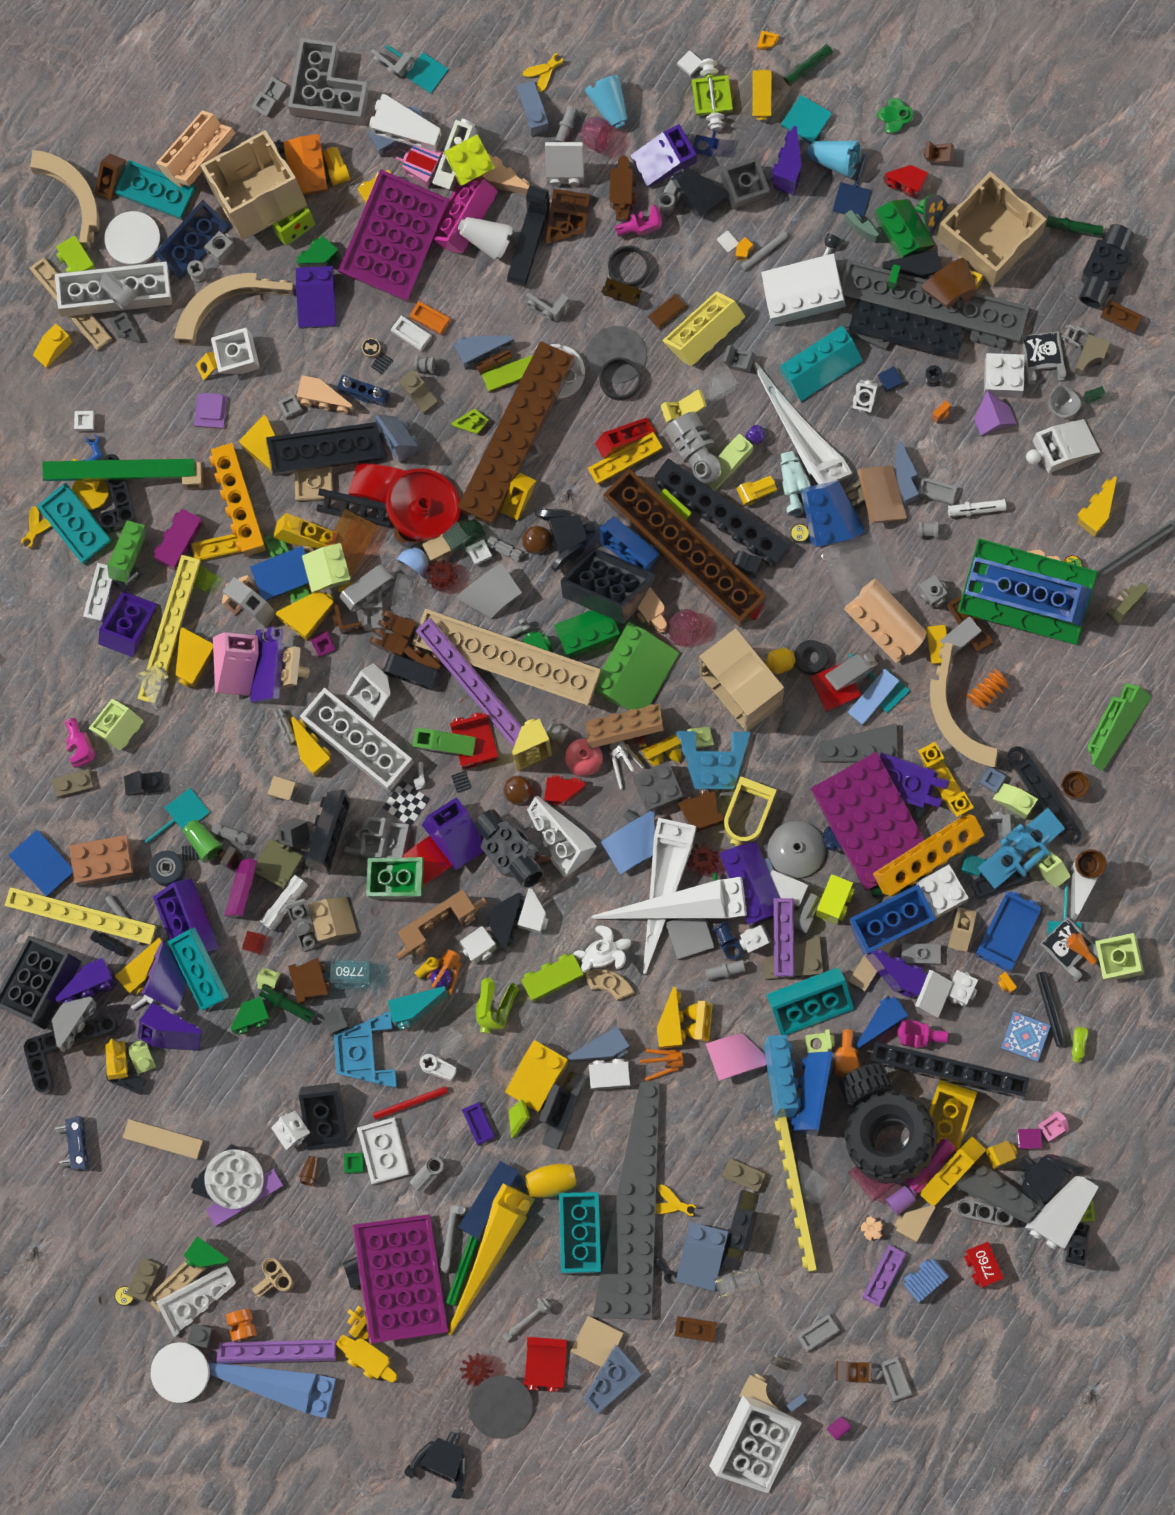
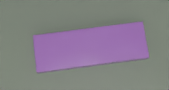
M888 1245L862 1296L863 1299L880 1307L906 1253Z

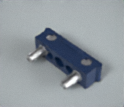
M345 375L341 376L337 386L338 392L381 407L386 406L390 396L385 389Z
M76 1115L75 1118L65 1119L66 1125L55 1127V1133H67L70 1158L60 1160L59 1166H71V1170L88 1171L89 1160L84 1118Z

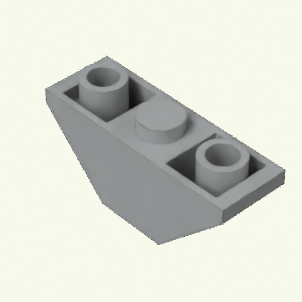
M235 577L222 591L264 628L276 616L277 612L262 597Z
M305 899L285 904L302 952L321 946L318 942L309 907Z
M91 997L63 1003L53 1017L52 1023L56 1044L62 1052H65L66 1049L72 1046L73 1038L77 1032L82 1031L87 1017L94 1013L96 1002Z

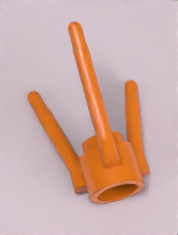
M448 950L446 954L442 955L439 960V967L442 963L444 966L432 984L433 988L436 987L446 969L453 970L455 967L448 992L449 996L452 995L458 971L462 965L459 962L461 956L458 953ZM433 971L429 972V973L426 975V978H427V979L430 978V976H431V974L433 973Z
M646 1049L647 1053L665 1054L666 1057L642 1059L639 1061L640 1063L667 1062V1067L671 1066L669 1069L646 1077L645 1081L655 1079L670 1072L679 1071L678 1067H683L682 1052H676V1050Z

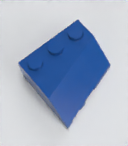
M838 480L801 488L812 545L819 547L853 539L866 532Z
M613 516L600 527L601 544L624 561L651 571L660 560L659 550L653 545L649 546L642 537L631 531L616 517Z

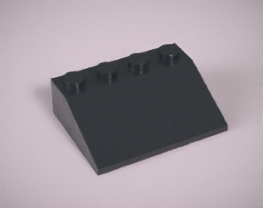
M594 548L560 580L562 597L624 624L636 612L653 583L656 574Z
M346 790L327 792L326 797H322L320 803L322 811L320 815L316 816L314 825L317 827L315 833H311L309 844H311L310 850L305 852L303 859L308 869L326 874L330 872L351 804Z
M28 936L0 988V1008L46 1030L59 1005L56 997L73 979L82 961L63 950Z

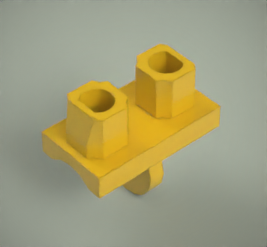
M360 1306L354 1312L349 1309L347 1313L351 1317L347 1322L351 1325L353 1324L348 1333L355 1338L358 1337L366 1341L368 1339V1331L364 1327L366 1324L365 1311Z

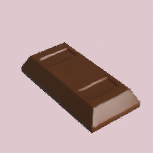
M675 293L647 317L660 330L688 306Z

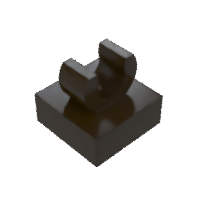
M229 846L227 851L220 848L217 853L222 859L220 863L231 871H234L242 857V854Z

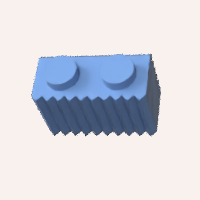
M927 1258L919 1265L921 1269L916 1274L912 1271L904 1278L906 1282L903 1286L917 1303L921 1302L949 1277L934 1258L931 1261Z

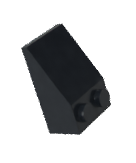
M340 1083L301 1087L299 1101L302 1119L310 1132L306 1137L307 1149L346 1146Z

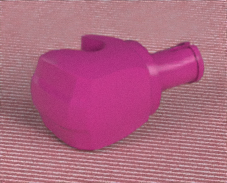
M655 204L651 205L650 217L647 222H643V213L640 212L637 219L632 214L629 222L615 225L617 236L620 237L631 232L636 233L637 236H643L659 230L662 225L659 208Z
M69 718L70 722L68 719L65 721L70 735L65 740L67 743L66 750L72 752L77 747L75 753L70 757V762L74 768H79L92 762L96 754L87 733L80 732L77 719Z
M902 1020L897 1031L900 1044L914 1048L927 1047L929 1042L947 1043L948 1031L930 1030L929 1024L923 1025L913 1020Z

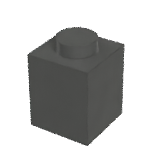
M193 1323L187 1343L209 1349L215 1330Z

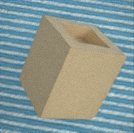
M197 462V466H194L195 476L182 477V485L185 490L204 489L203 466L201 462Z
M273 776L268 796L276 800L281 798L289 801L293 790L297 788V784Z

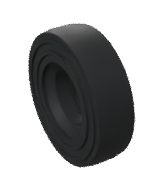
M806 640L795 649V665L801 672L812 675L821 672L826 667L828 652L822 643L816 640ZM809 650L815 651L819 657L818 661L814 664L806 663L803 658L805 652Z

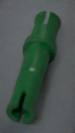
M825 44L803 63L797 64L793 71L783 77L786 84L792 86L801 77H806L810 70L833 54L831 47Z
M1048 215L1046 227L1060 229L1062 232L1072 231L1100 238L1104 227L1070 220L1068 217L1058 218Z
M266 985L263 986V991H260L258 996L274 1003L273 1006H279L310 1024L311 1018L315 1015L314 1012L286 998L282 992L278 993Z

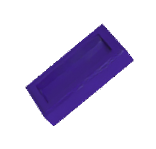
M480 1102L462 1109L477 1146L495 1138Z

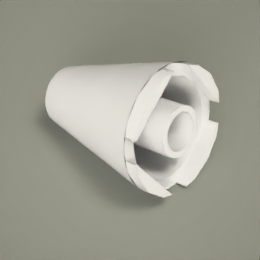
M466 217L465 220L462 219L458 226L460 235L496 261L502 257L508 246L507 235L512 234V226L508 224Z

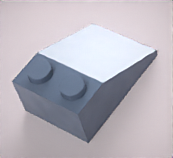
M375 416L380 435L399 463L419 452L417 446L419 442L414 435L410 436L407 431L409 427L404 420L400 421L397 416Z
M690 1222L676 1282L714 1291L728 1231Z

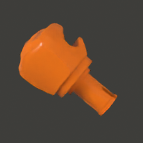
M842 1030V1047L836 1048L833 1071L836 1078L843 1079L848 1073L859 1068L857 1056L859 1055V1050L853 1048L854 1030Z

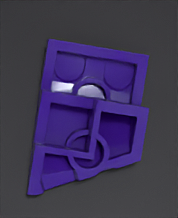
M161 941L154 955L156 959L148 973L150 977L142 994L177 1011L185 991L186 979L173 953L166 943Z

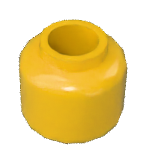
M785 647L772 650L768 653V659L765 661L766 666L775 674L790 671L795 664V656L791 650Z

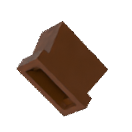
M703 791L699 793L698 797L692 798L688 796L682 798L681 802L678 803V808L686 823L696 826V832L724 824L722 813L718 814L715 791Z
M317 957L298 967L296 964L288 965L299 1005L307 1004L306 1000L329 997L328 992L331 991L329 980L325 981L323 973H327L324 961L320 962Z

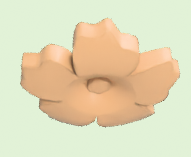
M872 1216L867 1217L866 1221L861 1225V1230L866 1231L864 1233L866 1239H881V1236H883L880 1232L883 1230L882 1222H876V1219Z

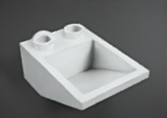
M1082 419L1052 426L1037 432L1033 438V443L1037 450L1032 449L1028 451L1026 460L1033 465L1042 460L1049 474L1099 454L1100 451L1085 420Z

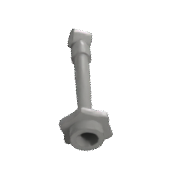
M539 1297L537 1299L538 1308L516 1326H513L509 1332L507 1331L502 1335L506 1342L511 1340L513 1335L515 1336L519 1330L540 1312L552 1313L550 1311L552 1305L546 1298L542 1300Z

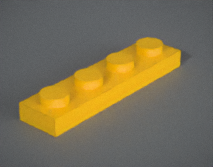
M654 432L588 467V471L598 486L662 451L663 447Z

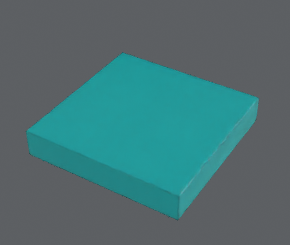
M800 95L781 123V127L791 131L793 125L797 126L798 137L812 144L832 116V113Z

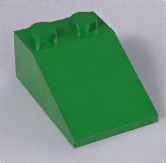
M368 858L366 896L374 900L421 897L424 858Z

